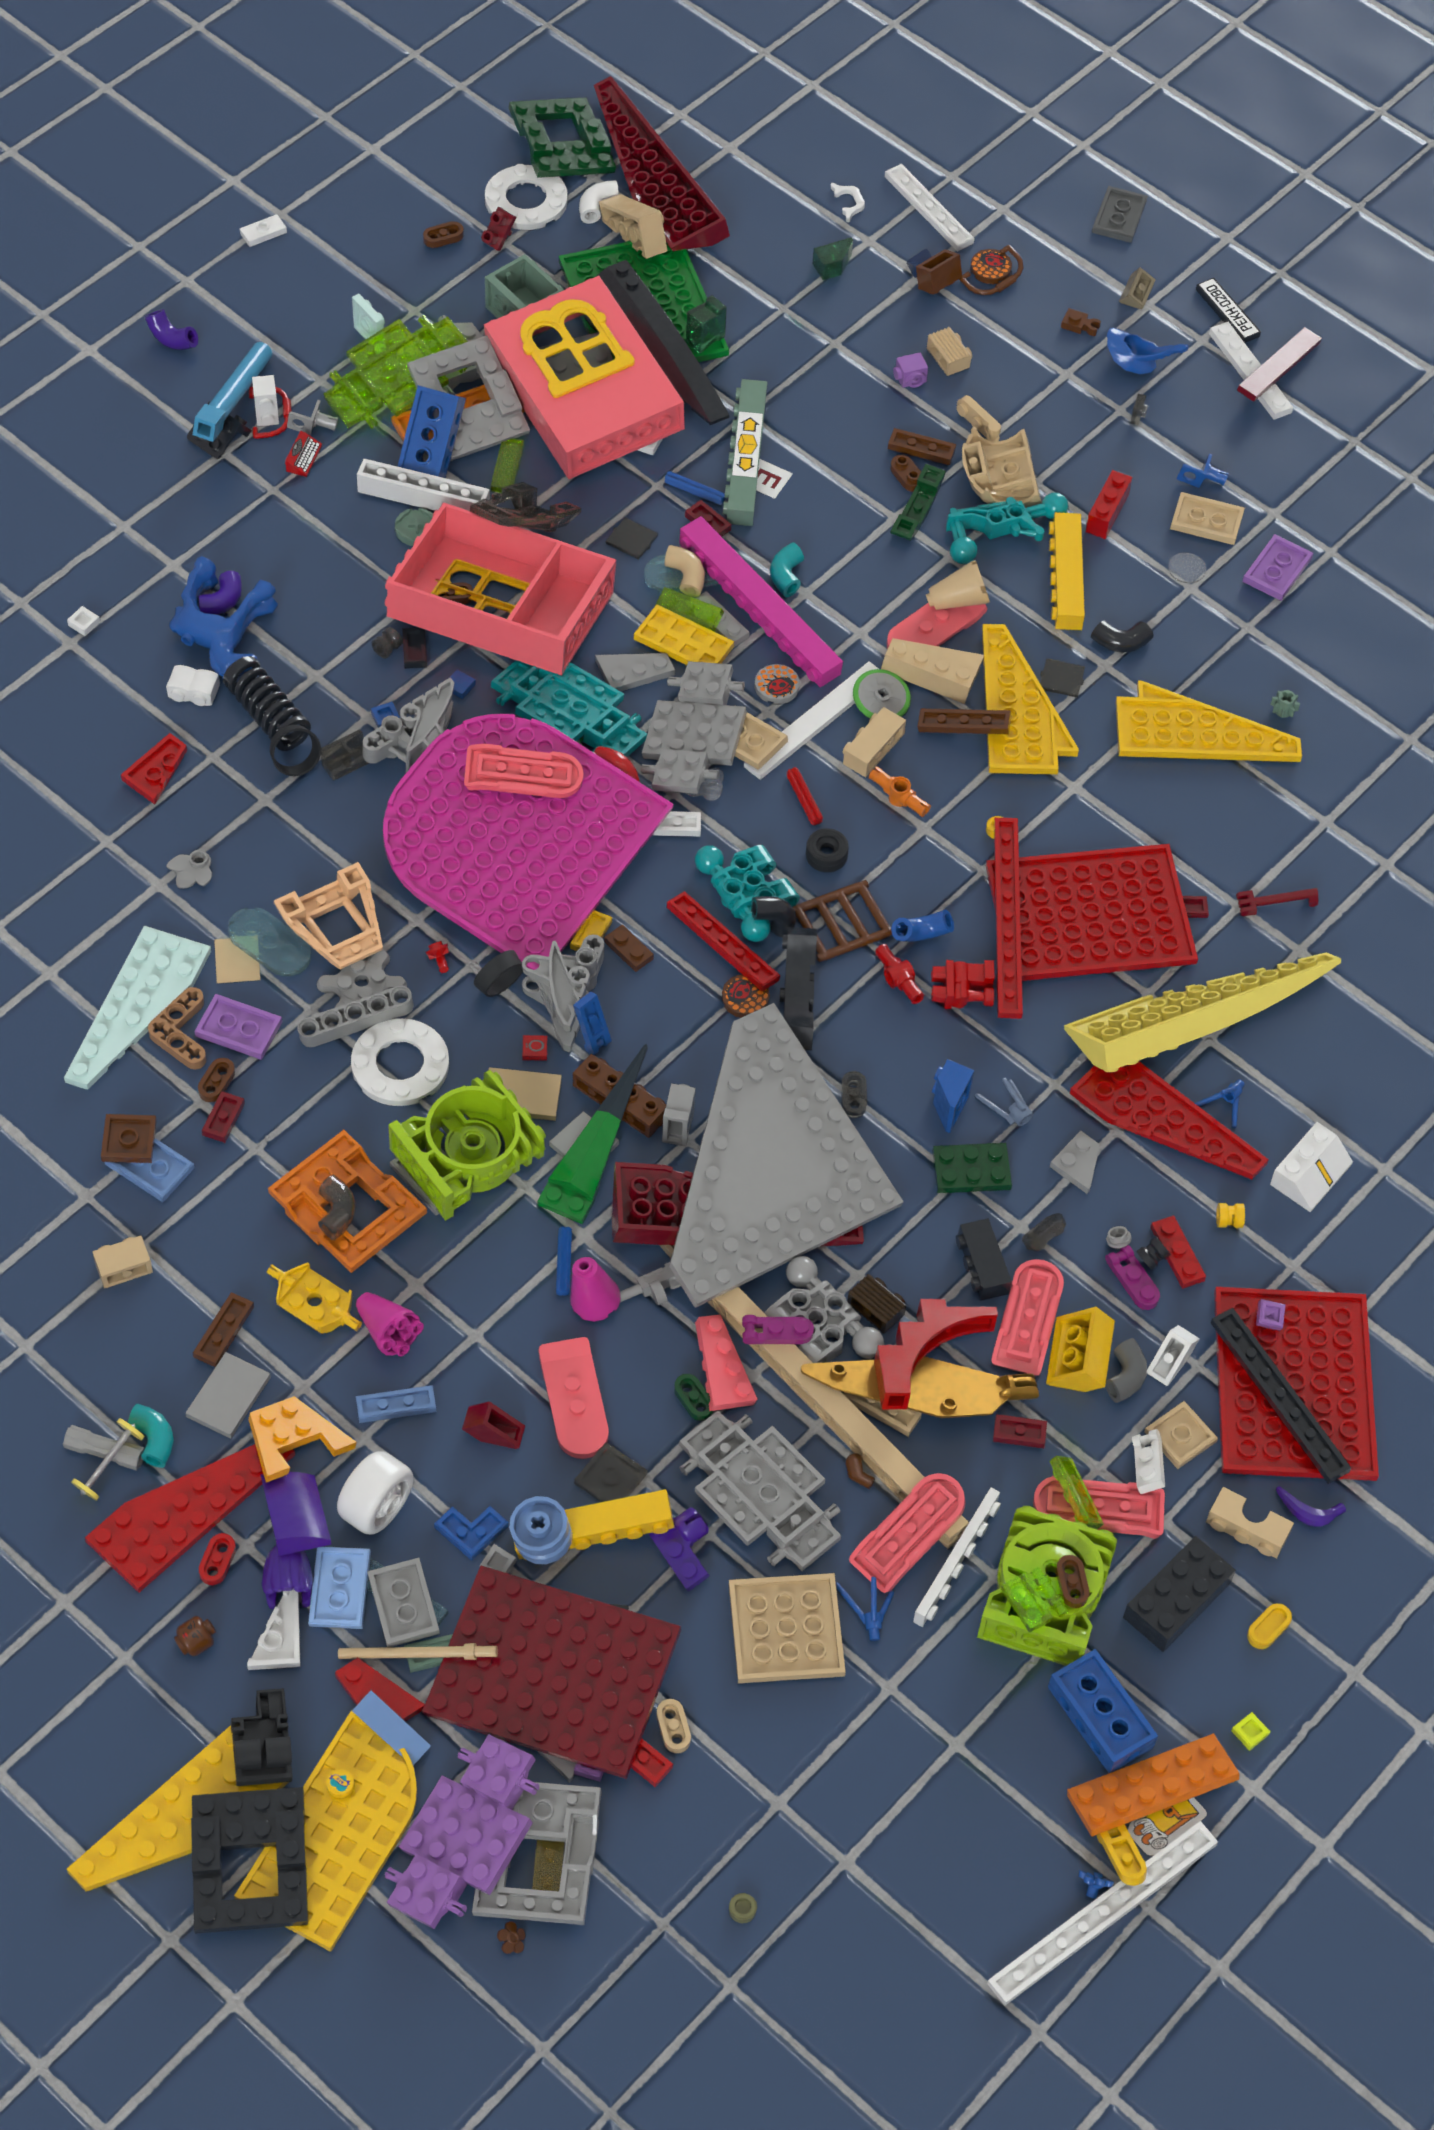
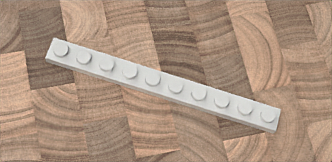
M1199 1821L1145 1862L1147 1876L1143 1883L1131 1886L1119 1881L990 1978L987 1982L988 1986L1003 2005L1006 2006L1216 1847L1218 1841L1204 1824Z

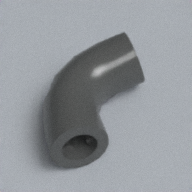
M1134 1338L1122 1342L1113 1351L1122 1366V1371L1118 1375L1106 1380V1389L1110 1398L1115 1403H1119L1139 1391L1147 1377V1361L1142 1349Z

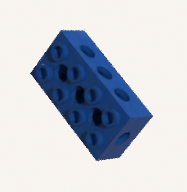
M418 385L397 467L446 478L466 398ZM438 408L439 416L435 419L434 411ZM433 430L434 436L429 440L428 434ZM427 451L428 459L424 461L423 454Z
M1096 1649L1051 1675L1048 1684L1049 1690L1108 1773L1120 1769L1154 1748L1158 1738L1157 1733Z

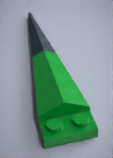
M647 1044L641 1048L550 1175L548 1183L537 1201L538 1206L577 1223H584L594 1204L621 1120L647 1052Z

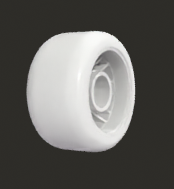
M377 1451L368 1455L353 1470L340 1492L337 1501V1511L340 1517L364 1534H376L383 1530L399 1513L411 1492L414 1481L411 1469L384 1451Z

